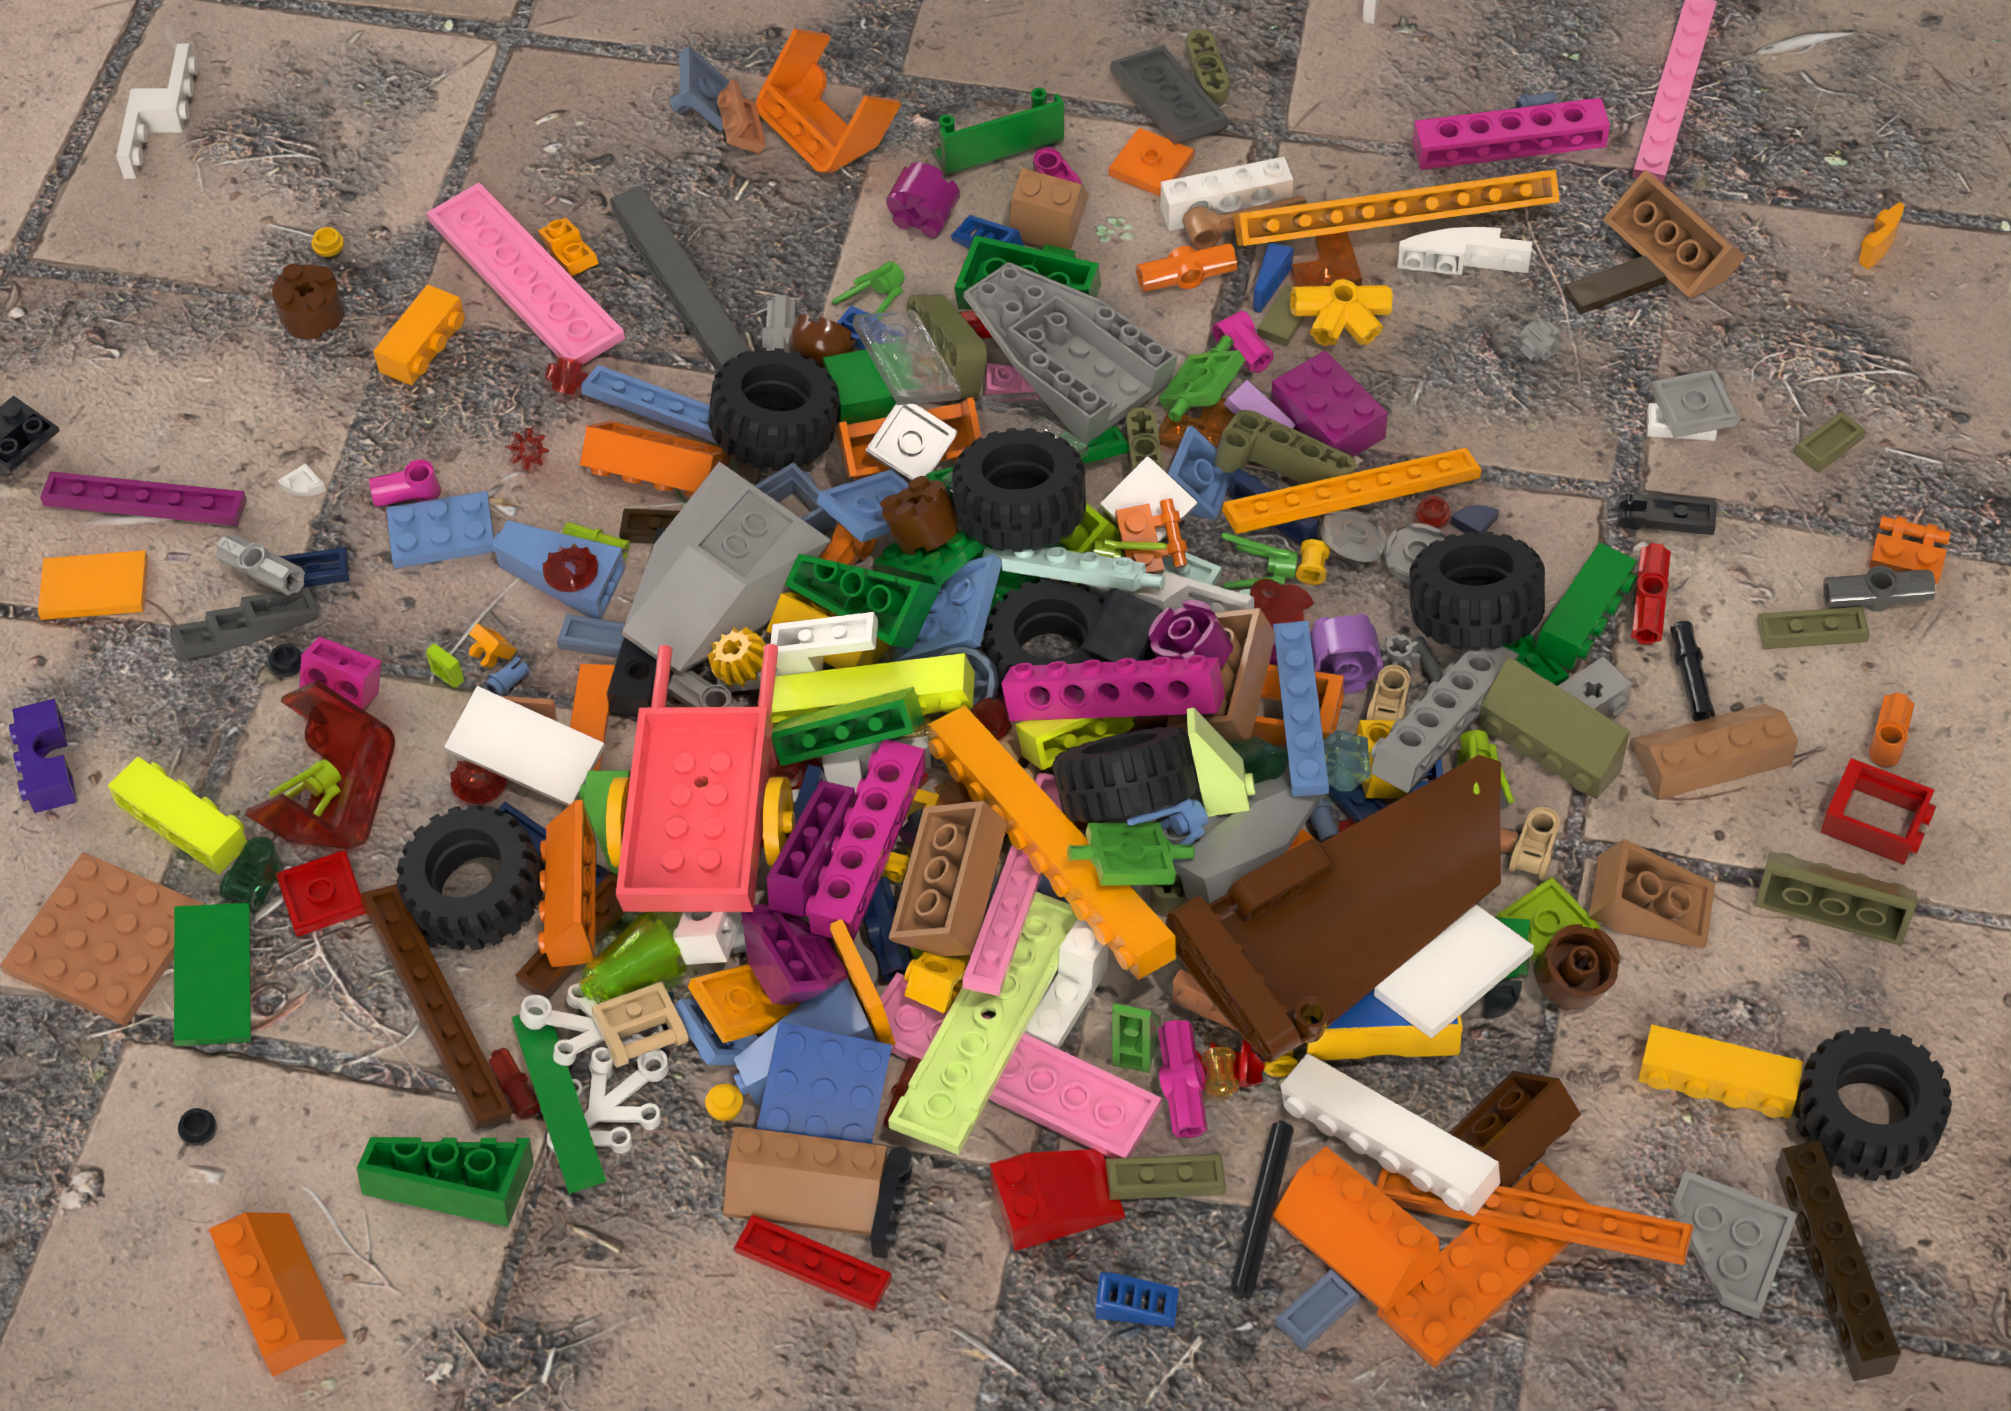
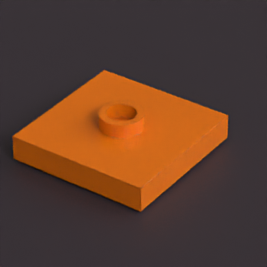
M1139 127L1108 168V176L1161 197V182L1179 178L1194 158V149L1180 143L1174 145L1170 139Z

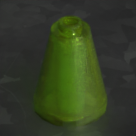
M654 912L641 914L581 971L582 979L578 981V984L589 1001L595 999L598 1003H602L659 982L666 983L678 979L687 973L686 964L679 967L676 958L682 954L661 919L655 922L651 920Z

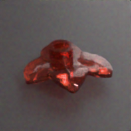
M1271 579L1256 581L1250 590V596L1254 597V608H1261L1272 629L1273 624L1304 621L1302 610L1310 608L1314 603L1311 596L1301 587L1294 584L1280 585ZM1263 591L1271 593L1273 597H1266Z

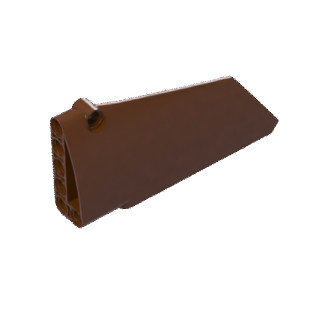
M1477 755L1321 844L1315 838L1303 842L1238 879L1228 889V894L1208 904L1200 895H1197L1168 911L1165 925L1175 935L1176 955L1222 1015L1266 1061L1271 1063L1304 1043H1313L1322 1038L1325 1029L1354 1007L1372 992L1378 984L1501 884V762ZM1475 783L1479 785V794H1474L1473 792ZM1311 1015L1319 1023H1307L1302 1019V1016Z

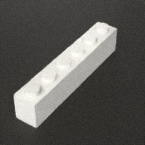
M1308 1053L1280 1085L1284 1107L1291 1115L1296 1118L1303 1117L1327 1136L1334 1135L1346 1142L1354 1152L1361 1155L1367 1154L1374 1158L1385 1170L1391 1173L1398 1172L1405 1176L1419 1190L1434 1193L1454 1210H1463L1474 1217L1500 1184L1498 1161Z

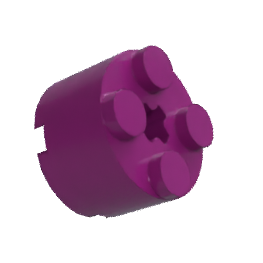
M913 162L908 168L905 166L886 198L887 207L894 215L892 218L893 223L902 229H908L912 226L921 229L929 237H937L960 199V190L957 184L952 179L950 183L942 178L944 172L932 165Z
M1198 600L1181 602L1183 607L1174 611L1169 607L1161 612L1153 621L1148 637L1156 657H1169L1170 659H1186L1194 655H1203L1206 658L1218 657L1221 668L1233 651V644L1211 607L1205 602Z

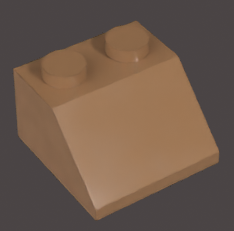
M1022 168L1012 196L1009 227L1019 230L1024 243L1041 248L1047 244L1071 250L1089 194L1082 184Z

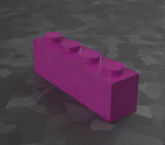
M820 780L767 875L769 909L800 917L805 916L809 897L811 895L816 896L819 889L818 878L820 871L824 865L828 866L832 859L831 847L836 836L841 837L844 831L843 821L846 811L849 807L854 808L855 788Z

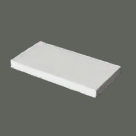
M477 686L444 749L446 752L569 806L575 800H578L580 787L586 784L587 771H593L605 749V744Z
M1475 905L1375 987L1374 996L1432 1039L1533 954L1534 946L1478 905Z

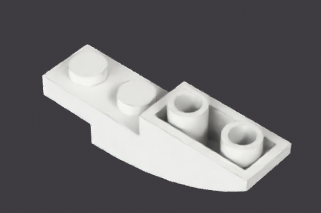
M1460 227L1436 230L1400 241L1397 268L1462 275L1463 266L1528 273L1532 242L1500 238L1501 228Z

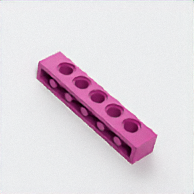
M1601 98L1416 120L1414 122L1413 146L1420 170L1604 148L1607 147L1610 123Z
M1194 655L1186 659L1157 657L1145 661H1135L1132 658H1124L1117 662L1088 660L1077 664H1066L1063 661L1052 662L1048 665L1020 663L1011 666L1001 683L1009 721L1185 715L1189 708H1195L1200 714H1211L1218 712L1225 697L1218 657L1206 658L1203 655ZM1177 681H1181L1187 686H1182ZM1142 682L1149 684L1152 688L1145 686ZM1108 684L1114 685L1117 689L1111 688ZM1073 685L1080 687L1082 690L1076 689ZM1040 687L1045 688L1048 692L1043 691Z
M884 740L878 752L873 751L868 762L869 773L866 780L861 779L858 783L855 795L857 801L854 808L849 807L843 821L844 831L841 837L836 836L831 847L832 859L829 865H824L820 871L818 878L819 889L816 896L811 895L807 901L805 916L809 917L811 933L833 938L829 928L831 927L830 924L843 919L854 943L898 838V831L903 826L926 771L925 749L892 740Z

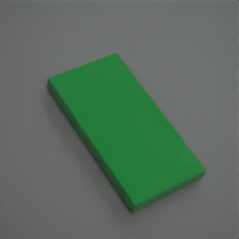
M250 904L174 906L175 1046L251 1042Z

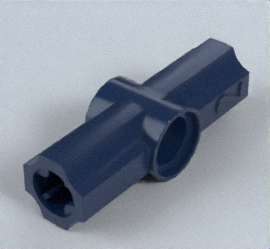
M881 876L865 914L864 923L870 947L875 949L883 982H891L897 972L905 976L906 969L912 959L907 946L892 942L889 939L897 908L888 877Z

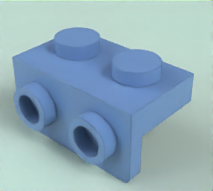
M680 999L674 1006L687 1034L698 1049L699 1056L707 1065H736L734 1058L758 1039L755 1034L723 1043L695 999Z

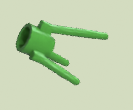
M888 261L881 267L854 279V284L857 286L833 299L832 304L837 305L873 286L880 294L889 293L874 313V316H877L879 320L892 301L903 293L900 285L905 281L904 273L896 263Z
M1222 533V539L1238 544L1237 550L1269 558L1267 572L1274 573L1272 577L1226 582L1223 584L1224 589L1270 584L1284 586L1285 578L1294 579L1298 552L1279 549L1240 536Z

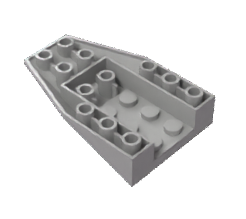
M1010 262L964 292L963 297L1012 365L1083 446L1127 416L1129 411L1139 407L1164 389L1172 380L1177 355L1100 299Z
M719 461L654 544L621 635L656 660L659 646L668 645L672 647L670 670L679 675L708 659L707 655L712 652L711 643L719 642L721 640V633L728 635L733 627L740 631L748 627L753 633L765 628L771 620L780 594L794 592L793 589L784 584L798 554L821 558L831 540Z
M1281 744L1243 759L1246 774L1253 773L1255 795L1249 796L1250 811L1209 816L1207 825L1202 827L1205 835L1192 843L1195 848L1194 859H1176L1173 862L1176 874L1181 876L1187 899L1200 895L1208 904L1228 894V889L1238 879L1284 854L1292 845L1324 794L1292 797L1286 745ZM1326 766L1328 783L1330 785L1336 774L1334 769ZM1198 787L1197 792L1192 794L1189 799L1198 800L1204 807L1200 787ZM1141 814L1124 816L1117 819L1112 818L1101 823L1127 822L1129 818ZM1170 815L1153 819L1147 822H1163L1169 819ZM1172 827L1163 830L1165 837L1172 844H1180L1188 836L1186 834L1178 835Z

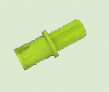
M567 522L562 530V534L627 550L630 549L629 540L605 534L601 528L593 530ZM622 552L625 560L628 553Z

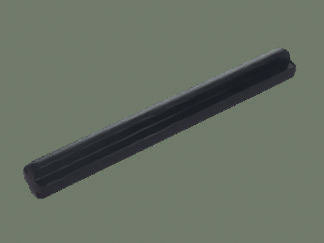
M1286 1121L1272 1124L1231 1285L1232 1293L1241 1298L1254 1294L1294 1133V1127L1287 1124Z

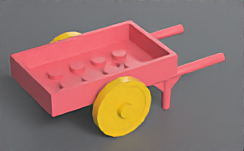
M774 644L764 646L758 707H666L673 648L668 645H661L658 648L651 708H639L631 775L630 777L614 778L607 798L606 840L608 854L614 868H619L615 895L623 912H754L761 839H764L767 863L772 868L790 836L788 833H791L795 827L793 793L789 779L787 777H770L767 782L768 769H773L777 766V759L771 741L773 729L771 714L778 647Z

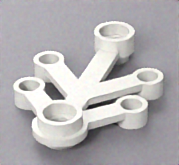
M583 984L571 985L568 989L566 1001L570 1007L582 1009L588 1017L551 1010L552 1006L549 1000L540 995H530L521 1004L520 1019L529 1029L537 1030L547 1024L585 1032L570 1040H560L555 1044L553 1059L562 1066L571 1065L574 1063L577 1053L604 1041L592 1016V1006L596 1005L597 1002L591 997L590 989ZM611 991L606 994L604 1002L624 994L618 991ZM574 995H581L582 998H577ZM661 1025L621 1038L623 1045L664 1030ZM600 1047L592 1052L590 1066L595 1072L607 1073L612 1069L613 1061L608 1048ZM561 1051H567L570 1054H562ZM597 1059H605L607 1062H601Z
M656 1049L640 1055L637 1059L638 1070L607 1095V1080L613 1074V1067L607 1073H598L591 1068L589 1063L592 1077L589 1106L584 1116L594 1146L610 1147L615 1153L622 1154L629 1151L633 1144L630 1131L624 1127H617L612 1131L590 1130L598 1122L640 1123L641 1127L647 1130L655 1129L660 1125L662 1117L659 1107L655 1104L647 1103L641 1107L619 1105L649 1081L658 1082L668 1074V1059L662 1050ZM597 1059L601 1062H607L605 1059ZM656 1065L660 1067L656 1071H648L651 1066ZM572 1079L575 1089H578L577 1096L579 1102H581L584 1098L582 1084L577 1079ZM648 1113L656 1114L651 1120L643 1118ZM548 1132V1133H547V1143H548V1146H549L550 1150H551L553 1153H555V1150H554V1147H553V1144H552V1141H551V1138H550V1135H549V1132ZM618 1137L627 1138L622 1144L614 1143Z

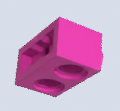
M319 636L301 654L299 687L362 712L379 694L381 660Z

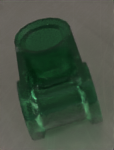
M1259 736L1227 742L1243 759L1246 774L1253 773L1254 783L1279 778L1287 768V752Z
M262 836L254 837L244 845L235 863L222 879L219 892L223 899L230 900L234 898L241 902L249 903L251 910H257L262 906L269 890L277 879L276 873L283 870V863L272 840Z

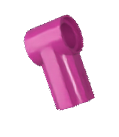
M1241 310L1212 326V333L1217 344L1222 336L1227 335L1232 338L1234 345L1230 350H1239L1245 359L1243 364L1250 372L1260 373L1273 361L1274 352L1258 336L1251 317L1245 311Z
M423 459L410 462L404 471L369 479L370 491L375 507L414 499L416 502L434 500L441 493V487L432 464Z

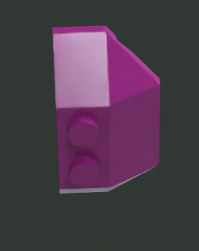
M769 904L754 905V912H741L748 964L772 1004L790 1005L793 1002L809 1001L847 979L846 969L825 936L811 933L810 924L801 918L769 909Z

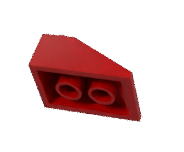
M1095 1149L1028 1152L990 1163L991 1185L1014 1252L1125 1219V1212L1120 1199H1109L1106 1161L1103 1154Z

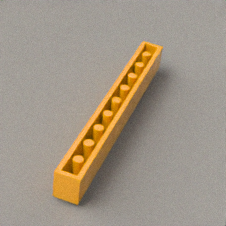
M1544 170L1233 213L1237 246H1247L1560 202L1556 170Z
M965 705L929 724L930 740H928V747L934 758L937 760L941 759L947 765L952 778L956 782L961 781L974 802H986L1008 822L1006 833L1012 845L1017 850H1023L1029 857L1034 870L1039 874L1043 873L1048 878L1057 896H1064L1071 904L1076 917L1080 921L1085 920L1089 924L1098 942L1101 945H1107L1114 952L1118 964L1124 970L1129 969L1140 980L1176 959L1175 935L1130 885H1100L1096 868L1090 860H1068V845H1089L1087 838Z

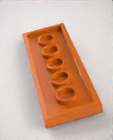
M1542 1162L1538 1163L1512 1187L1514 1189L1587 1203ZM1473 1222L1440 1252L1441 1264L1386 1313L1378 1308L1377 1315L1435 1369L1572 1242Z

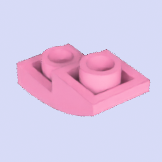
M986 363L984 397L1027 398L1039 396L1014 366Z

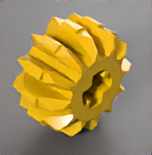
M733 627L728 635L721 633V640L711 643L712 652L707 655L712 668L711 671L721 682L723 681L730 688L735 684L744 688L747 680L750 679L757 682L756 675L762 672L763 653L766 643L761 636L753 633L748 627L741 631Z

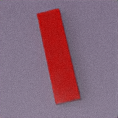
M753 1214L734 1246L735 1253L874 1312L892 1280L891 1272Z

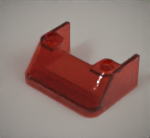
M316 680L282 696L281 703L308 719L304 732L306 743L312 751L322 756V759L327 760L337 769L342 778L337 784L341 792L330 801L320 817L313 812L325 795L314 796L312 793L307 809L286 795L280 794L246 809L245 816L289 843L353 849L363 845L368 840L394 752L395 737L392 730L386 724L319 680Z

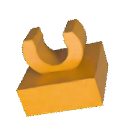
M476 623L469 633L477 642L470 647L468 654L479 658L485 651V657L480 663L483 667L491 669L497 663L498 657L510 661L517 651L496 630Z

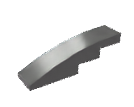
M309 587L301 588L298 594L292 593L289 596L281 592L241 597L240 607L206 611L205 621L171 626L170 637L180 661L216 654L255 643L318 617L319 612Z

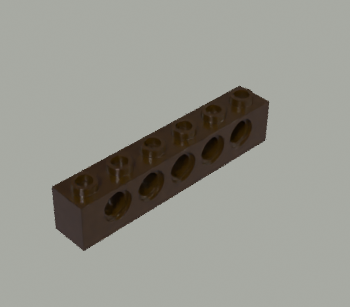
M1820 1140L1782 1148L1775 1171L1789 1209L1798 1213L1795 1225L1853 1381L1892 1374L1901 1353Z

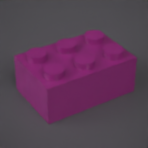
M1325 350L1272 381L1271 402L1296 424L1293 428L1294 430L1340 450L1351 457H1355L1386 438L1388 412Z

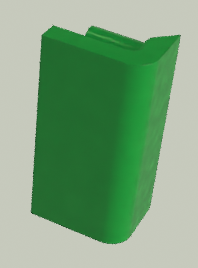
M1035 88L1031 91V109L955 131L954 117L948 114L942 115L939 118L940 148L933 149L932 152L942 172H944L943 174L948 175L1063 141L1064 102L1059 94H1054V102L1047 104L1046 90Z

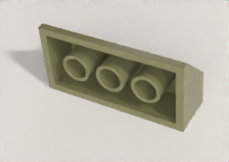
M1511 657L1503 664L1481 704L1478 724L1489 735L1502 739L1519 754L1527 755L1540 763L1549 773L1559 775L1570 782L1576 790L1587 793L1595 799H1598L1621 772L1630 732Z
M1769 851L1755 906L1902 946L1916 908L1917 890L1906 888L1899 883H1887L1869 878L1862 873H1850L1835 869L1825 863H1813L1798 859L1788 853Z

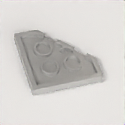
M1685 1170L1673 1199L1671 1211L1677 1222L1693 1225L1690 1247L1720 1304L1759 1319L1798 1213Z

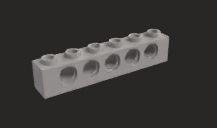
M1502 645L1496 649L1484 647L1481 650H1471V648L1465 647L1459 661L1456 664L1450 663L1445 669L1442 679L1439 682L1433 681L1428 687L1424 698L1421 701L1415 700L1407 716L1403 720L1397 719L1389 735L1385 739L1381 737L1376 742L1371 752V757L1374 758L1371 774L1409 793L1456 742L1460 735L1480 715L1481 704L1503 664L1509 657L1517 661L1519 654Z

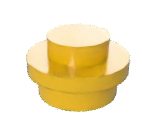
M323 227L314 233L311 245L317 255L331 257L343 249L344 240L336 229Z
M719 1084L707 1093L705 1105L708 1113L715 1119L730 1121L741 1112L744 1100L741 1091L736 1086Z

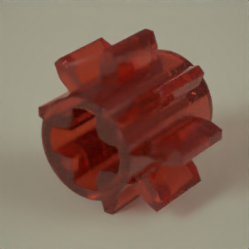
M559 356L557 364L548 363L545 379L551 380L550 389L568 395H575L576 388H582L581 384L588 377L589 373L582 372V362Z
M525 428L524 436L517 432H512L511 435L514 438L512 444L505 445V448L511 450L513 454L509 462L515 464L522 460L521 466L524 470H529L530 462L542 466L543 462L540 458L543 453L549 452V449L543 448L541 443L545 436L539 434L532 437V428ZM524 442L532 444L529 447L530 455L522 454L525 450Z
M984 698L971 709L974 716L997 741L1010 732L1012 724L1008 720L1006 703L1002 702L999 698L994 700V702L991 698Z

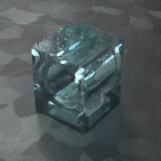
M1336 730L1323 741L1329 786L1335 787L1338 791L1351 792L1370 776L1367 737Z

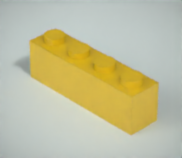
M1651 1024L1638 1081L1647 1083L1655 1089H1671L1683 1092L1695 1099L1707 1098L1723 1102L1732 1108L1744 1107L1760 1111L1768 1117L1790 1119L1797 1098L1804 1061Z

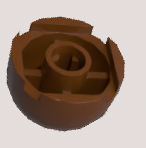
M808 314L798 315L795 319L789 337L790 350L792 353L793 351L801 353L803 358L807 360L812 358L818 362L820 369L823 368V357L854 351L857 339L851 340L852 332L842 325L820 317L818 322L808 321L810 317Z

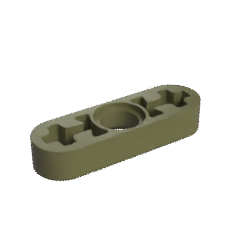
M1198 29L1191 31L1186 37V53L1196 82L1215 104L1222 103L1229 96V79L1215 39L1207 30ZM1199 44L1204 47V51L1200 52ZM1204 63H1211L1216 67L1210 70L1202 69L1200 65ZM1212 81H1215L1216 89L1211 86Z

